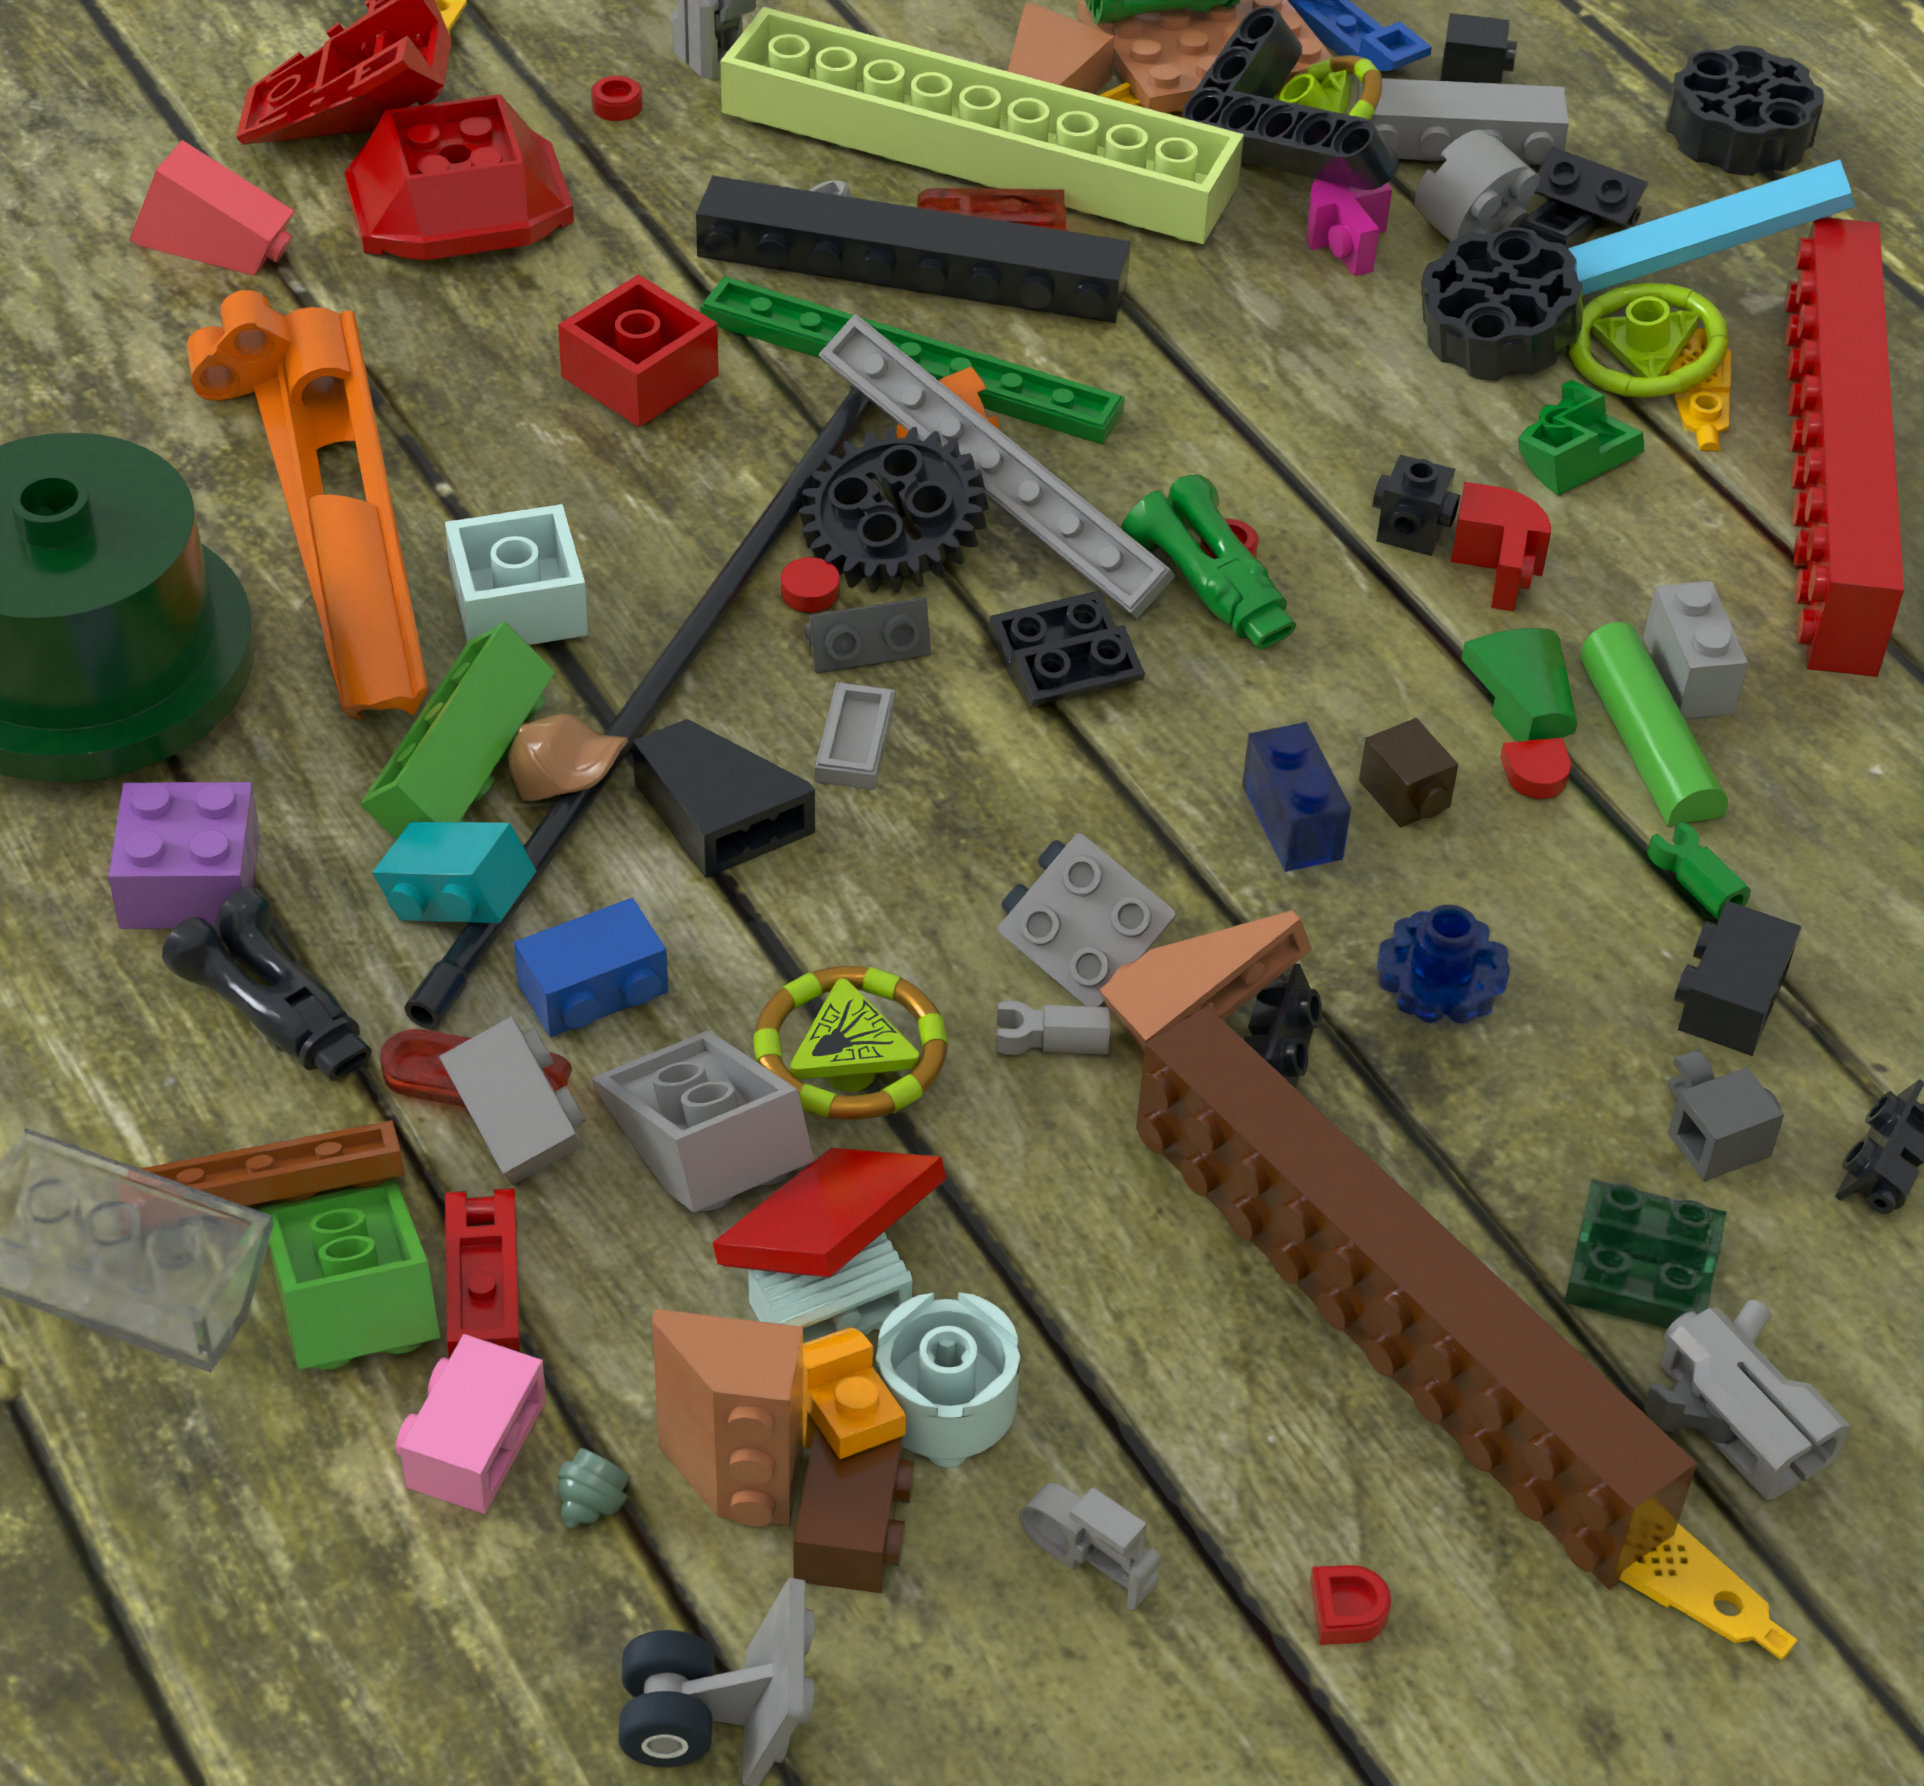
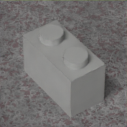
M1703 581L1655 586L1643 639L1652 660L1683 717L1691 719L1735 714L1748 661L1713 582Z
M511 1016L439 1056L500 1170L512 1185L584 1146L575 1127L586 1122V1119L567 1086L555 1091L543 1069L552 1065L554 1061L535 1028L523 1033Z

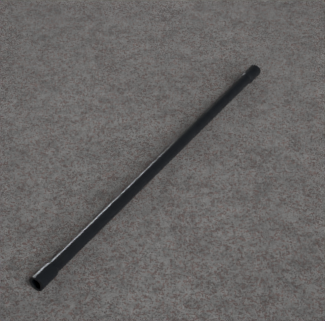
M850 386L849 394L603 734L606 736L628 738V743L620 751L610 770L603 779L588 789L560 794L523 847L537 872L500 923L468 922L442 960L433 965L404 1007L405 1013L416 1025L429 1030L436 1029L466 988L467 980L633 747L632 740L639 738L794 520L799 509L803 507L805 502L802 491L815 488L811 478L812 471L828 472L825 457L827 455L838 457L844 449L843 443L850 441L871 409L876 407L872 401L855 387Z

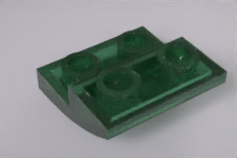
M1592 1179L1564 1303L1667 1329L1676 1319L1687 1312L1693 1311L1697 1315L1709 1308L1714 1272L1721 1249L1726 1211L1706 1207L1702 1203L1693 1200H1677L1640 1191L1627 1184H1612Z

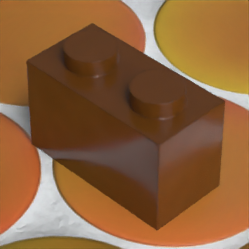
M817 1424L815 1425L793 1541L795 1579L805 1580L806 1584L882 1593L886 1564L900 1566L905 1521L894 1520L897 1502L910 1504L916 1461L915 1459L903 1458L904 1436L839 1459Z

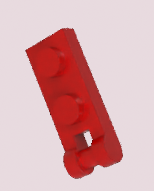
M515 1188L494 1189V1196L467 1198V1191L445 1192L446 1319L449 1359L463 1334L520 1352ZM479 1224H494V1225H482V1226H469V1225H479Z

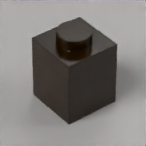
M1416 717L1365 738L1359 782L1401 828L1423 818L1435 817L1443 810L1451 807L1459 764Z

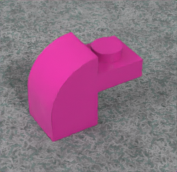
M1316 179L1311 189L1306 228V241L1310 249L1315 250L1330 246L1332 253L1343 261L1354 276L1373 272L1379 233L1386 232L1392 188L1386 183L1374 190H1362Z

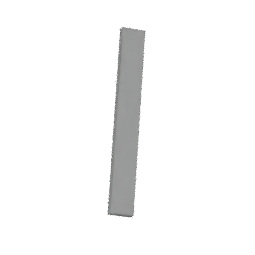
M856 313L818 354L824 363L904 429L909 431L912 427H917L921 441H924L934 431L939 432L942 446L953 440L957 441L961 455L970 453L973 457L975 469L981 470L986 496L1136 620L1174 579L1175 575L1169 567Z

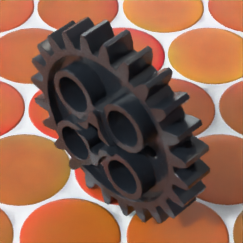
M889 427L885 440L878 442L870 432H867L864 437L865 446L858 449L855 445L846 441L843 443L846 453L843 459L832 455L825 457L829 472L812 471L811 478L815 488L802 491L806 506L799 509L804 538L807 547L811 548L814 558H820L828 564H833L838 570L839 575L844 573L850 588H853L863 578H866L870 592L875 593L883 580H890L894 592L897 593L901 590L903 579L910 577L918 588L923 587V573L929 570L936 576L943 578L945 577V571L942 563L945 560L962 564L964 558L960 546L977 547L978 541L975 530L985 529L987 525L983 511L989 509L981 470L975 469L973 457L970 453L961 455L957 441L953 440L942 446L940 435L937 431H934L924 441H921L917 427H912L905 439H898L894 428ZM870 479H876L884 489L887 500L882 501L878 486ZM902 517H906L909 531L918 540H913L905 531L901 521Z

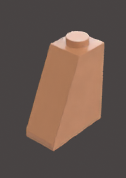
M1028 2L1022 12L1007 71L1095 94L1112 78L1115 36Z

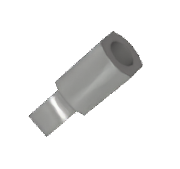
M1007 1000L998 1003L997 1026L1016 1027V1029H997L996 1052L1005 1055H1017L1026 1052L1031 1047L1042 1048V1053L1108 1055L1110 1007L1044 1005L1043 1010H1035L1019 1001Z

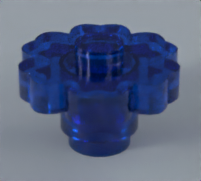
M1440 905L1433 908L1430 912L1419 911L1413 914L1411 918L1407 917L1395 922L1392 938L1381 942L1377 958L1378 984L1386 991L1397 993V1008L1404 1013L1415 1015L1418 1019L1427 1023L1437 1022L1446 1015L1456 1023L1466 1024L1473 1021L1476 1017L1490 1014L1493 1009L1495 996L1506 991L1510 974V966L1507 961L1508 949L1501 943L1489 941L1490 929L1488 925L1476 920L1474 915L1467 909L1457 905Z

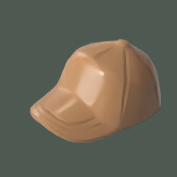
M566 713L552 715L529 724H523L518 728V735L515 737L508 753L509 771L517 793L523 801L542 800L559 794L585 790L596 785L604 778L620 751L628 743V738L599 734L577 717Z

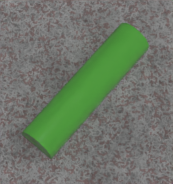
M1613 622L1596 629L1585 640L1581 650L1580 661L1667 826L1676 825L1681 821L1691 823L1725 817L1728 798L1635 627L1626 622Z

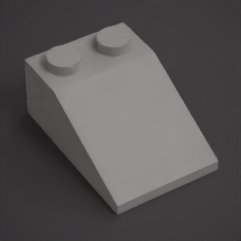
M709 1030L592 1077L594 1090L667 1193L694 1213L721 1208L727 1205L733 1196L758 1185H772L782 1182L792 1174L793 1170L814 1162L798 1089Z

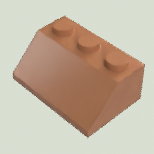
M654 1309L652 1332L660 1450L717 1517L734 1519L747 1526H764L767 1524L790 1526L803 1458V1327Z

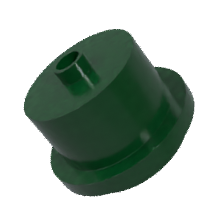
M55 433L27 437L0 445V774L24 780L44 782L100 780L134 772L184 750L211 731L230 712L248 683L255 656L254 631L247 595L233 570L217 554L201 544L192 495L180 473L158 454L133 442L116 437L89 433Z

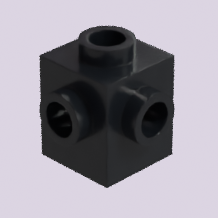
M1400 454L1391 475L1381 474L1374 493L1372 506L1373 508L1381 509L1376 542L1432 556L1443 528L1452 527L1458 511L1460 494L1452 493L1455 469L1435 464L1428 460L1416 459Z

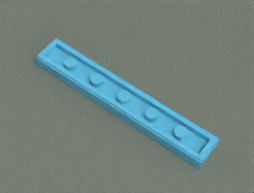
M1837 160L1568 248V250L1577 259V277L1582 283V294L1586 295L1855 207V203L1841 160Z

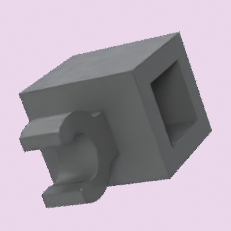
M1698 1050L1674 1058L1673 1063L1682 1075L1669 1079L1667 1084L1670 1092L1677 1100L1668 1135L1701 1179L1705 1182L1771 1157L1784 1113L1781 1111L1780 1104L1775 1095L1770 1090L1763 1088L1748 1067L1715 1078L1708 1060Z

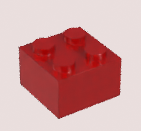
M639 274L558 324L561 377L638 427L649 422L719 376L717 323Z

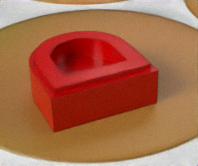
M1563 738L1503 742L1500 758L1507 779L1516 791L1531 798L1545 799L1560 794L1566 788L1571 761Z
M1357 1565L1312 1567L1310 1585L1320 1645L1363 1643L1374 1639L1384 1630L1391 1607V1593L1386 1582L1377 1573Z

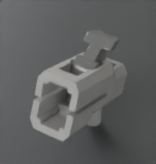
M678 0V8L672 11L674 54L686 64L689 63V67L703 78L713 80L721 77V60L743 33L742 15L756 9V0ZM718 48L724 49V52L718 54Z
M1757 1300L1747 1301L1734 1322L1718 1307L1708 1308L1698 1315L1693 1311L1687 1312L1669 1326L1663 1337L1667 1345L1661 1361V1367L1677 1384L1672 1391L1665 1385L1652 1383L1644 1404L1647 1416L1661 1430L1677 1432L1679 1426L1700 1429L1765 1500L1779 1497L1797 1486L1800 1478L1803 1481L1807 1480L1828 1467L1840 1456L1851 1425L1810 1383L1787 1380L1754 1345L1759 1334L1771 1318V1312L1765 1304Z

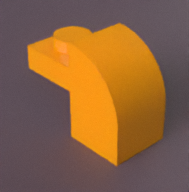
M848 1327L803 1343V1445L806 1449L811 1448L815 1425L817 1424L839 1459L904 1436L906 1430V1414L873 1368V1345L863 1333L853 1327Z

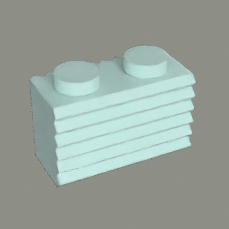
M885 1232L830 1278L748 1270L749 1304L759 1321L803 1327V1343L848 1327H853L864 1335H869L873 1329H881L882 1324L894 1309L912 1298L913 1280L909 1270H906L903 1260L899 1259L897 1250H893L891 1241L887 1240Z

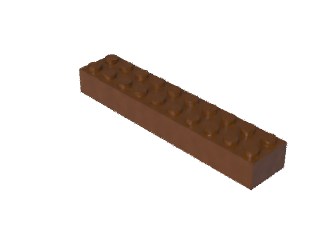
M1208 1006L1145 1043L1136 1129L1144 1144L1151 1151L1161 1153L1181 1172L1188 1187L1195 1194L1205 1196L1226 1216L1229 1225L1239 1237L1252 1241L1272 1261L1276 1272L1284 1281L1292 1285L1296 1284L1318 1306L1321 1315L1330 1326L1337 1330H1343L1365 1352L1367 1359L1376 1371L1384 1376H1390L1413 1398L1419 1412L1428 1421L1443 1427L1462 1446L1465 1455L1477 1469L1489 1472L1513 1496L1517 1507L1526 1517L1533 1521H1539L1563 1544L1567 1555L1576 1566L1586 1572H1591L1610 1590L1621 1582L1619 1579L1623 1570L1636 1561L1641 1563L1643 1556L1651 1551H1655L1656 1547L1674 1536L1697 1462Z

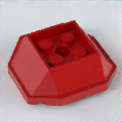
M501 94L385 110L370 139L344 172L346 191L364 253L382 255L386 251L402 258L431 260L526 246L547 237L557 227L564 228L574 222L573 203L552 143L531 130Z

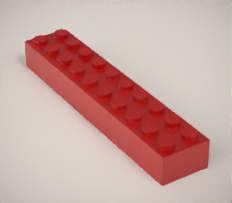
M1824 217L1812 221L1808 238H1799L1795 256V270H1800L1798 281L1789 280L1784 302V312L1793 313L1790 314L1785 341L1786 347H1794L1790 351L1787 366V381L1795 382L1792 384L1790 391L1788 416L1797 417L1792 424L1789 444L1790 452L1798 453L1794 458L1792 467L1791 489L1800 490L1796 494L1792 514L1793 527H1801L1795 541L1794 565L1803 566V569H1800L1795 589V603L1804 605V609H1801L1798 619L1797 644L1806 645L1807 669L1878 677L1904 593L1880 223Z

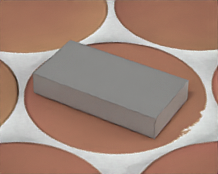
M836 682L815 764L816 783L870 790L876 789L895 708L896 690Z

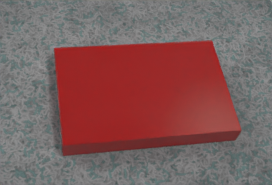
M830 1148L712 1242L717 1264L725 1267L830 1278L943 1183L946 1179L942 1157Z

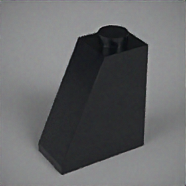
M685 719L632 740L635 785L705 878L815 833V789L808 781L699 724Z

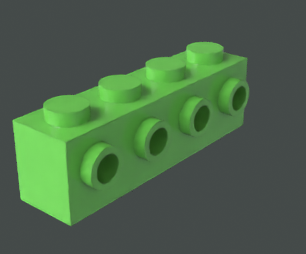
M506 621L470 640L360 805L396 840L410 822H467L463 817L471 804L478 801L491 788L494 778L490 774L496 764L508 756L509 749L517 736L518 728L532 718L544 705L546 697L542 692L555 674V671Z

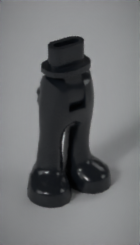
M245 887L228 897L219 909L215 929L206 919L195 916L184 920L172 930L162 948V959L165 965L179 977L189 982L209 987L234 1005L267 1037L269 1042L275 1045L277 1051L286 1052L292 1057L299 1058L300 1064L307 1070L319 1068L332 1081H337L353 1072L370 1058L372 1049L359 1037V1025L352 1017H348L343 1006L332 992L316 977L285 956L271 940L274 916L273 906L270 900L257 888ZM235 960L241 962V964L270 987L262 986L254 981L241 969Z

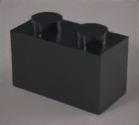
M1727 901L1718 923L1714 924L1706 921L1701 930L1693 954L1694 958L1701 960L1698 968L1687 964L1680 978L1674 1001L1685 1005L1678 1030L1753 1056L1789 970L1802 926Z

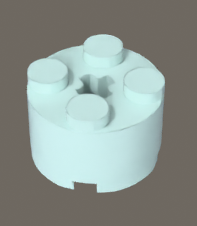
M934 1292L918 1295L905 1301L886 1318L879 1333L875 1371L906 1414L903 1447L916 1454L928 1457L937 1466L953 1467L963 1463L967 1457L976 1455L993 1446L1010 1428L1017 1409L1020 1351L1013 1323L997 1306L979 1296L958 1292V1300H934Z

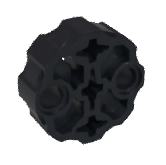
M1735 45L1723 50L1704 49L1689 56L1684 70L1675 73L1666 115V131L1675 136L1679 142L1678 150L1695 162L1709 163L1720 167L1726 173L1753 176L1761 171L1776 170L1783 172L1800 164L1804 150L1812 147L1814 144L1824 102L1823 89L1814 84L1809 77L1810 70L1792 58L1770 54L1760 47Z
M1506 227L1493 233L1481 234L1471 232L1450 242L1447 251L1438 260L1428 263L1421 281L1423 322L1427 326L1428 346L1441 362L1454 363L1464 368L1472 377L1498 380L1509 374L1525 373L1533 375L1556 364L1557 356L1565 347L1576 343L1580 336L1583 324L1582 283L1577 277V259L1563 244L1548 242L1538 237L1534 230Z

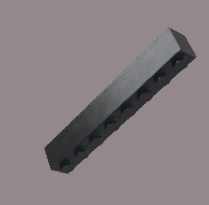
M719 176L711 177L696 212L697 257L1110 323H1116L1128 282L1131 241Z

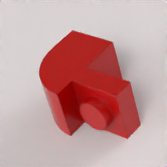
M1464 481L1451 562L1496 569L1491 608L1514 611L1518 588L1530 590L1532 576H1543L1551 536L1549 518L1535 501L1519 492L1503 487Z

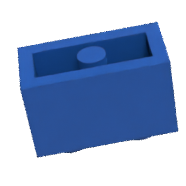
M633 897L514 941L517 985L549 1037L574 1028L585 1027L597 1019L634 1005L645 1004L657 996L668 993L667 949Z

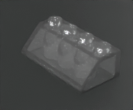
M25 1128L0 1162V1295L212 1373L247 1320L274 1226L273 1217Z

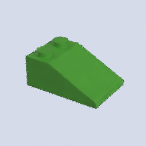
M396 1179L385 1181L373 1187H357L314 1196L302 1201H290L260 1208L289 1338L299 1370L309 1367L323 1370L334 1369L346 1365L354 1357L381 1351L391 1354L406 1353L417 1349L423 1342L441 1338L428 1261Z

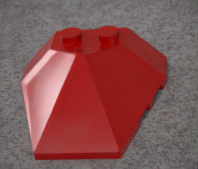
M367 0L364 2L368 7L367 14L345 30L339 22L325 31L330 39L325 41L324 46L307 57H304L300 51L247 90L236 138L242 145L374 131L385 110L409 107L416 102L419 105H424L435 99L445 86L452 41L436 0Z

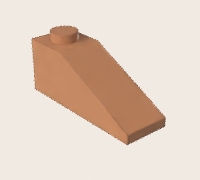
M1291 910L1150 949L1135 962H1129L1121 966L1112 975L1110 981L1099 991L1107 1007H1110V1014L1113 1020L1144 1053L1146 1042L1206 1006L1224 1021L1311 952L1312 948L1301 918Z

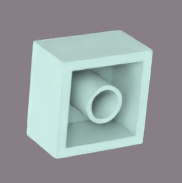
M563 504L445 522L450 577L467 643L504 621L528 645L588 636L585 581Z

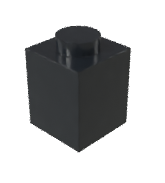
M1450 13L1440 81L1501 84L1503 71L1513 72L1517 41L1508 40L1510 20Z

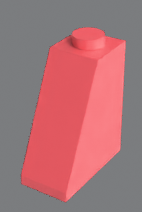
M181 140L155 171L129 240L138 246L255 276L268 259L277 263L288 248L293 235L286 232L294 210Z

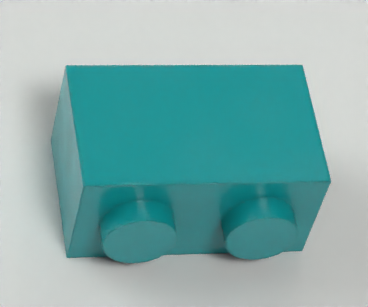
M410 822L372 874L385 894L389 906L396 913L400 921L500 923L537 871L511 823Z

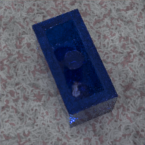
M1307 722L1248 733L1242 786L1284 871L1287 872L1343 860L1351 806Z

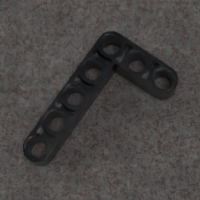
M1261 6L1247 14L1188 99L1183 109V118L1244 134L1241 158L1243 163L1362 190H1374L1388 183L1396 174L1399 160L1372 121L1362 117L1273 99L1302 54V45L1276 8Z

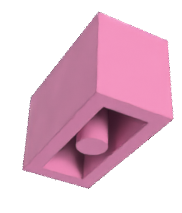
M463 1334L450 1359L443 1357L436 1364L429 1381L428 1398L418 1415L414 1413L409 1414L399 1431L396 1453L402 1459L406 1488L486 1514L546 1403L543 1360Z

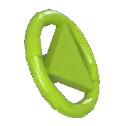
M1651 282L1616 287L1593 298L1583 308V324L1580 336L1576 343L1568 346L1570 359L1581 375L1602 390L1625 397L1652 398L1681 393L1705 381L1723 361L1730 341L1727 321L1720 310L1707 298L1692 289L1671 283ZM1627 306L1626 317L1604 318ZM1669 306L1682 309V311L1670 312ZM1700 319L1705 325L1706 350L1697 361L1666 375L1699 327ZM1592 328L1593 335L1637 377L1607 369L1595 360L1591 354L1589 338Z

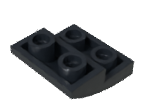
M1100 590L991 615L989 618L987 630L1001 661L1015 686L1031 707L1144 679L1145 672L1124 625L1115 626Z

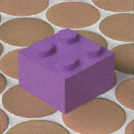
M252 782L123 783L108 876L119 929L175 928L184 920L195 916L206 919L215 928L219 909L227 898L239 889L254 887L260 830Z

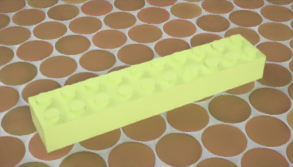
M763 7L721 60L722 113L743 118L748 122L761 123L787 130L795 135H805L831 142L843 148H853L875 154L890 161H900L926 168L938 174H948L980 183L985 187L999 188L1028 196L1033 200L1046 201L1076 209L1084 214H1094L1116 220L1131 227L1145 228L1171 235L1182 241H1192L1204 245L1239 186L1244 134Z

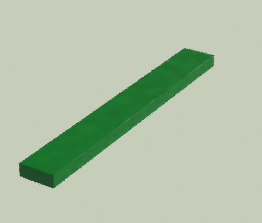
M723 276L700 306V313L715 321L719 328L820 358L818 354L853 316V314L727 276ZM861 317L937 380L972 367L986 387L984 391L978 393L984 409L1102 445L1124 411V396Z

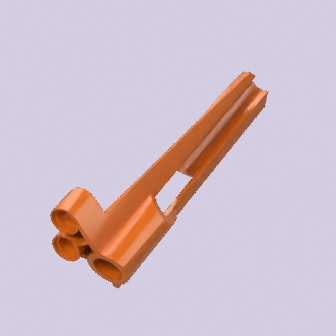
M253 290L234 292L226 297L221 304L222 327L209 326L196 330L187 341V354L194 391L203 399L210 401H223L255 392L322 626L324 643L340 702L346 715L349 718L365 719L363 710L400 709L413 716L429 688L355 312L350 310L340 314L327 308L308 307L297 309L284 316L271 309L268 299L259 292ZM355 441L367 502L347 496L324 495L317 449L336 442Z

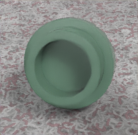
M579 1448L572 1462L564 1460L558 1470L557 1477L560 1481L557 1485V1493L563 1503L561 1506V1517L569 1528H575L580 1523H593L602 1514H615L627 1499V1495L622 1491L630 1476L613 1463L591 1451Z

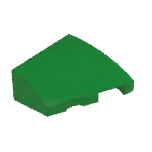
M1572 379L1561 386L1562 400L1557 406L1546 404L1539 413V420L1535 424L1528 426L1518 438L1519 450L1531 471L1548 489L1558 496L1645 452L1643 432L1606 415L1605 395Z
M1545 628L1513 629L1464 642L1461 660L1495 696L1492 715L1515 741L1563 738L1576 732L1578 722L1560 637L1554 630Z

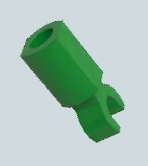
M1683 821L1676 824L1672 839L1675 845L1667 843L1658 833L1651 836L1647 852L1650 860L1664 870L1674 871L1677 881L1718 921L1727 901L1742 906L1747 904L1751 889L1707 846L1702 848L1698 845V834L1689 824Z

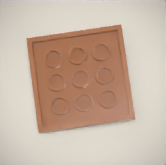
M1078 0V18L1083 24L1115 36L1113 67L1123 81L1129 83L1131 92L1136 99L1140 100L1141 106L1162 113L1184 109L1188 99L1247 14L1261 6L1276 8L1302 45V54L1283 84L1308 68V66L1333 57L1288 0H1240L1239 4L1230 7H1214L1206 13L1184 8L1128 16L1115 23L1100 25L1093 23L1092 11L1087 10L1085 0Z

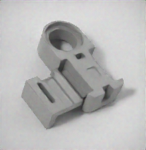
M1047 1483L1020 1511V1521L1024 1530L1040 1548L1072 1570L1080 1563L1083 1564L1085 1561H1088L1127 1588V1609L1135 1610L1157 1586L1159 1576L1155 1571L1160 1567L1161 1557L1155 1548L1152 1547L1149 1551L1144 1548L1147 1523L1096 1488L1092 1487L1083 1498H1080L1064 1486L1056 1483Z

